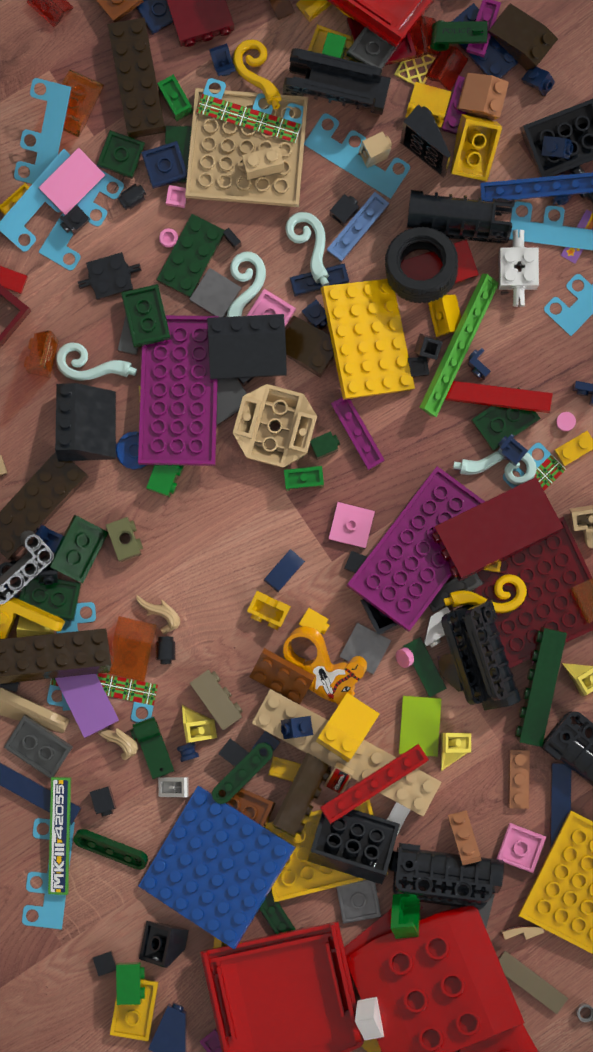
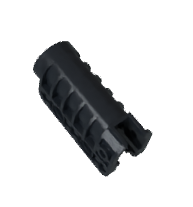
M292 49L289 71L306 77L305 79L295 76L293 78H285L283 94L287 92L291 95L302 97L304 94L315 96V100L318 97L329 99L328 103H331L333 100L342 102V106L350 104L357 106L356 109L358 110L360 107L371 109L370 113L383 114L391 78L382 76L383 70L381 68L303 49Z
M411 190L407 228L429 227L430 229L434 228L441 231L446 237L451 239L506 244L511 236L512 223L496 221L495 215L502 216V214L512 213L515 200L493 198L492 201L481 200V197L474 200L467 199V195H464L463 198L452 197V194L446 197L438 196V192H435L434 195L423 194V191Z
M492 598L477 606L467 604L444 614L441 620L465 698L470 705L482 703L484 711L508 707L521 701L518 688L513 679L514 675L511 673L508 664L509 660L506 658L504 645H502L499 636L500 632L497 630L495 623L497 615Z
M568 712L545 738L541 748L554 759L561 760L593 786V723L579 712ZM572 716L576 717L575 722L578 724H571L572 720L570 718ZM587 728H590L592 731L590 738H587L585 735Z
M399 843V847H397L398 860L397 870L394 872L393 895L402 892L403 894L424 896L418 897L420 902L456 907L474 906L477 909H482L487 904L492 893L498 894L502 887L503 860L481 857L479 862L462 866L459 854L421 850L420 845ZM419 887L424 888L426 891H421Z

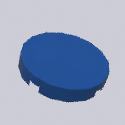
M128 432L123 435L116 446V455L120 463L132 470L142 469L147 466L138 464L139 432Z

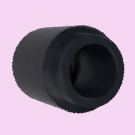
M134 184L120 193L121 196L117 198L125 210L132 209L146 200L144 197L146 192L141 185L137 186Z
M158 637L156 642V660L160 661V664H172V661L176 660L174 637Z

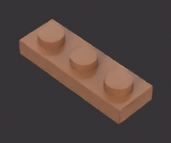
M510 750L509 808L529 809L530 750Z
M467 810L448 815L462 866L481 861V855Z

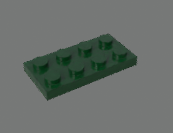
M191 214L157 281L190 298L218 248L225 230Z

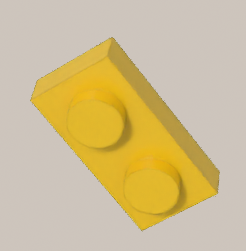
M587 430L558 447L554 452L565 467L592 451L593 439Z

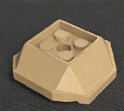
M266 384L242 397L233 435L247 459L285 468L307 454L317 415L304 394ZM278 422L281 425L280 429L272 431L270 429L271 423Z

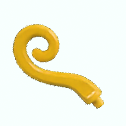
M250 39L241 42L236 47L233 55V64L237 73L243 79L261 89L267 103L272 105L273 109L280 108L279 102L282 98L277 87L268 79L249 71L243 63L244 53L255 49L259 51V57L253 58L251 55H247L246 63L251 67L263 65L268 55L266 47L258 40Z
M507 574L496 580L494 592L499 599L506 600L511 597L509 592L502 590L505 583H512L516 587V595L511 601L505 603L493 602L496 613L511 612L524 602L527 589L520 577ZM464 590L449 593L450 597L443 599L445 606L452 604L453 607L466 604L477 606L488 600L474 592Z

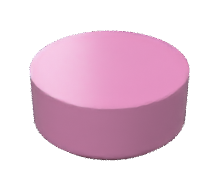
M170 228L164 229L159 235L161 245L165 248H173L178 240L176 231Z
M569 412L561 413L556 419L558 429L564 432L572 430L576 424L574 415Z
M404 647L396 652V660L401 667L407 668L414 663L413 653L408 648Z

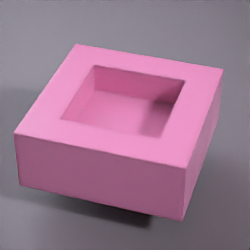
M169 185L166 205L185 208L186 188Z

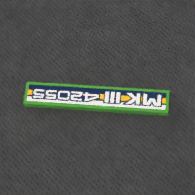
M51 777L48 894H69L71 777Z

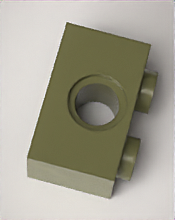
M128 517L106 524L119 562L142 555L140 550L143 549L140 538L136 539L134 532L137 529L133 520L130 521ZM124 534H129L131 537L130 542L127 544H122L120 540Z

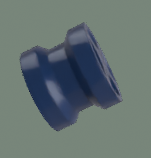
M195 742L177 747V751L181 754V762L199 757L198 752L195 750Z

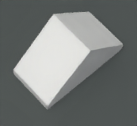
M159 777L158 796L189 797V778Z
M377 997L357 1000L355 1023L364 1040L384 1037Z

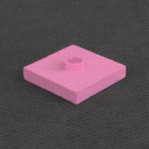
M338 502L328 540L366 549L375 511Z
M509 823L496 859L503 860L504 863L533 873L546 836Z

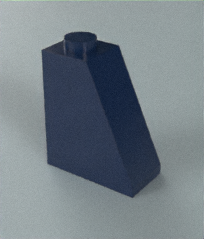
M173 1003V1005L168 1004L148 1050L152 1052H187V1011L183 1010L184 1007L177 1003Z

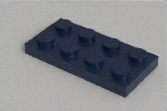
M473 3L451 22L476 21L479 12L478 7ZM492 36L490 37L484 57L466 52L468 44H458L485 75H493L501 79L519 64Z

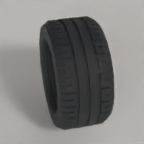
M414 227L413 229L410 228L401 232L400 235H397L391 241L385 255V270L388 283L398 296H401L403 299L405 298L407 301L409 300V302L429 303L430 301L433 302L442 298L443 295H446L452 289L458 273V256L454 244L449 240V237H446L445 234L434 228ZM428 250L435 253L441 259L443 266L433 278L425 281L414 280L402 271L401 263L403 259L413 251Z

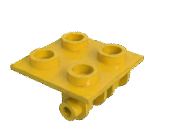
M415 82L405 118L419 104L421 107H427L432 112L437 126L441 128L452 92Z

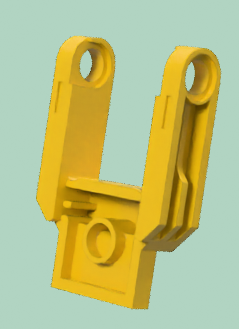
M15 597L5 604H0V639L8 638L16 614L54 631H62L65 623L62 618Z

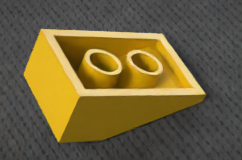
M465 114L461 115L456 135L451 174L488 181L502 126L497 121Z
M347 693L316 742L349 763L380 713Z

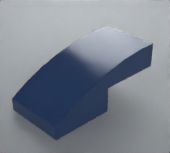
M290 549L266 576L264 581L279 592L305 561Z

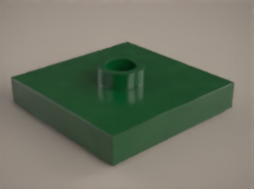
M110 130L97 162V167L133 179L142 155L141 152H143L146 144L145 142Z

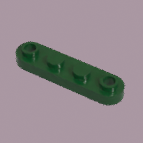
M265 742L257 744L214 787L212 791L214 801L219 804L227 803L272 758L273 749L271 745ZM266 749L267 754L261 755L260 750ZM224 790L226 795L220 796L219 791Z
M87 829L77 830L73 838L74 843L78 847L134 869L141 870L147 865L148 856L143 851Z

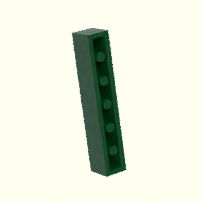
M541 627V630L537 631L535 641L538 644L536 650H533L531 661L534 662L532 669H529L527 675L529 685L528 688L525 687L523 693L525 703L524 707L521 706L519 711V718H521L520 726L517 725L515 730V737H517V741L520 743L539 747L543 746L567 633L564 631Z

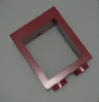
M0 284V296L20 311L0 334V344L3 346L30 314L31 310Z

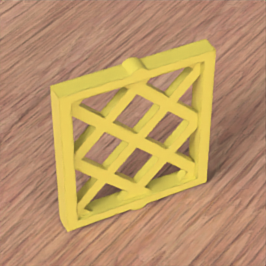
M415 48V51L419 52L420 55L414 59L402 61L394 75L415 85V82L412 79L418 77L419 83L425 84L437 58ZM424 56L431 58L432 61L425 62ZM422 58L423 63L416 65L415 59ZM412 60L414 66L408 68L406 62ZM404 63L405 69L400 70L401 66ZM432 64L428 71L426 65ZM424 66L426 72L419 74L418 68ZM415 69L417 75L410 76L409 70ZM407 72L408 78L401 76L400 73ZM426 75L425 78H424V80H423V82H422L420 76Z

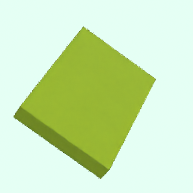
M403 696L399 754H403L419 744L426 756L438 757L441 698Z

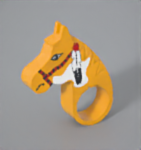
M307 626L293 630L284 643L283 653L285 660L315 676L309 690L328 701L337 703L338 706L347 693L354 697L355 684L363 677L367 670V662L363 657L355 656L349 663L332 664L323 636L316 629ZM296 637L310 639L317 648V656L314 660L307 661L299 657L292 649V639Z

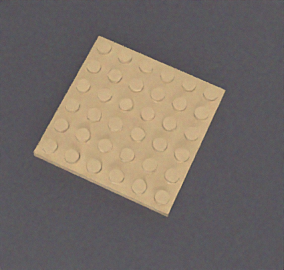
M195 88L185 198L299 207L308 97L281 95L280 108L273 109L271 113L273 116L283 118L286 108H290V117L297 119L301 116V110L287 105L294 103L303 106L302 125L296 143L197 113L204 89ZM209 89V91L213 94H217L221 91ZM225 90L221 100L252 109L256 96L260 93ZM266 98L259 100L258 105L261 109L270 107ZM279 146L284 162V171L247 180L242 163V155Z

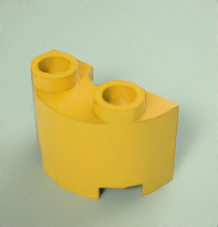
M256 591L247 612L252 614L250 618L260 623L263 619L269 622L267 626L278 630L282 626L291 606Z

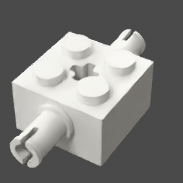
M513 230V247L500 248L498 252L499 290H513V306L518 307L519 305V307H524L525 290H537L539 286V248L524 247L525 231L520 230L518 237V230ZM516 266L522 268L521 272H518Z

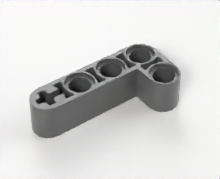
M27 530L22 532L19 539L27 553L0 577V604L8 602L53 560L52 550L33 531ZM34 537L33 543L27 545L28 539ZM46 551L45 556L39 558L40 553ZM31 564V569L25 571V566ZM17 577V581L14 584H10L11 579Z

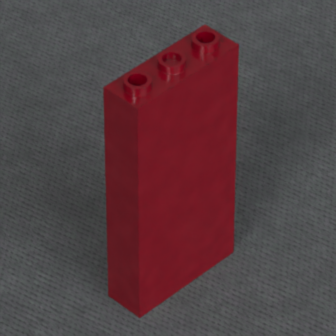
M166 0L181 47H191L196 42L202 40L207 42L215 36H227L232 33L231 31H234V23L226 0Z
M537 477L434 526L431 535L436 544L439 543L443 559L445 561L448 560L452 576L454 578L457 577L458 581H461L559 533L564 527Z

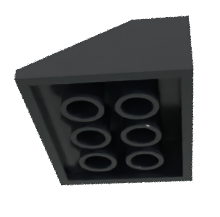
M593 99L520 127L525 145L541 177L554 176L593 160ZM544 136L572 140L573 152L569 159L542 156Z
M418 104L403 122L400 143L444 178L451 154L432 116V112L427 107H421Z
M284 314L207 318L210 380L287 376Z
M78 383L56 384L55 451L58 462L116 459V391Z
M354 809L330 824L322 812L307 861L382 885L387 874L400 824Z

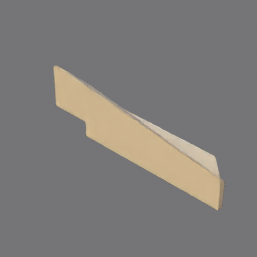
M0 688L1 716L21 721L23 716L27 715L46 729L64 733L70 719L7 689Z

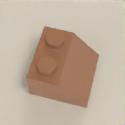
M466 73L457 109L483 119L495 120L500 118L509 82L493 75Z

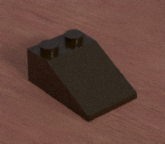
M511 3L487 31L526 71L536 67L558 40L544 24Z
M293 315L285 327L286 356L321 378L334 358L331 337L326 332Z

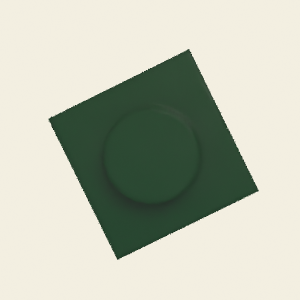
M330 431L311 439L310 445L317 460L337 452V446L340 445L336 434L332 435Z

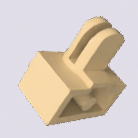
M593 505L570 508L573 530H583L585 543L588 547L593 548Z

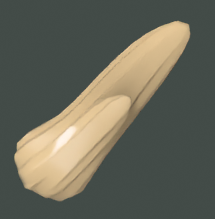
M136 595L137 602L148 611L147 616L159 615L166 619L168 624L161 628V632L164 635L178 628L180 617L167 603L161 600V605H154Z
M108 728L97 732L100 736L107 739V742H114L124 751L121 754L123 760L136 755L138 750L137 742L118 728L116 732Z

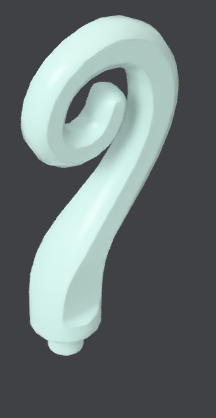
M295 213L286 223V235L294 243H305L311 237L310 228L304 226L303 234L296 235L294 227L300 222H306L312 226L315 231L316 240L310 260L311 274L316 283L328 286L327 278L329 274L323 265L326 241L324 227L319 219L310 213Z
M247 251L237 254L230 264V272L237 281L246 282L253 276L251 268H248L243 274L238 271L240 263L244 261L251 262L255 266L256 276L253 284L232 302L226 317L242 316L244 307L258 294L265 282L266 269L264 262L253 252Z
M67 343L56 354V364L59 371L67 378L76 381L91 380L110 373L128 377L129 374L133 376L137 374V369L131 367L132 363L122 360L108 361L85 371L71 369L66 364V356L69 352L77 351L80 354L79 359L71 361L73 367H82L88 360L86 348L79 343Z
M496 451L478 461L462 459V462L454 461L453 469L460 470V474L475 475L486 471L506 458ZM526 453L521 459L527 468L523 476L516 477L513 475V469L519 468L520 463L514 466L509 462L504 469L505 477L510 483L520 485L534 478L537 467L536 462L529 453Z

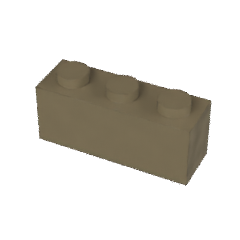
M208 669L190 682V684L224 731L242 718L241 713L243 710L237 702L235 704L232 703L230 700L231 693L226 686L224 688L220 686L218 682L221 679L216 672L213 671L211 673Z

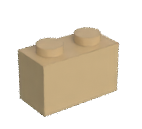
M380 132L362 141L359 153L367 168L388 158L392 146L391 140L383 132Z
M279 146L242 155V163L247 180L284 171V162Z

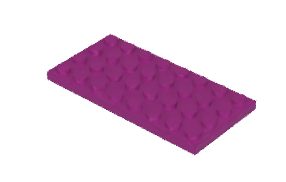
M165 315L171 339L142 346L138 464L215 466L218 379L210 380L207 318L219 316Z
M436 466L346 586L409 632L452 575L448 560L445 561L440 551L442 549L439 543L436 544L431 534L433 533L434 526L485 501Z

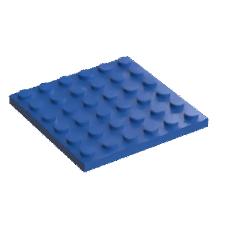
M197 786L138 886L232 949H236L296 847L231 805L215 802L212 793L201 786Z

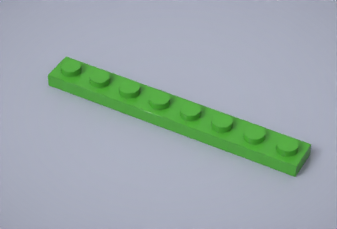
M488 274L481 275L419 407L431 417H437L499 285Z

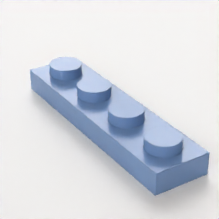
M374 192L327 248V251L342 262L386 210L389 202Z

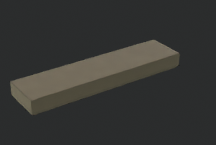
M505 950L499 957V962L505 976L557 1014L568 1000L564 994Z

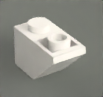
M448 607L443 608L429 618L424 640L425 647L430 645L432 648L441 642L439 638L445 635L441 620L444 614L450 612Z

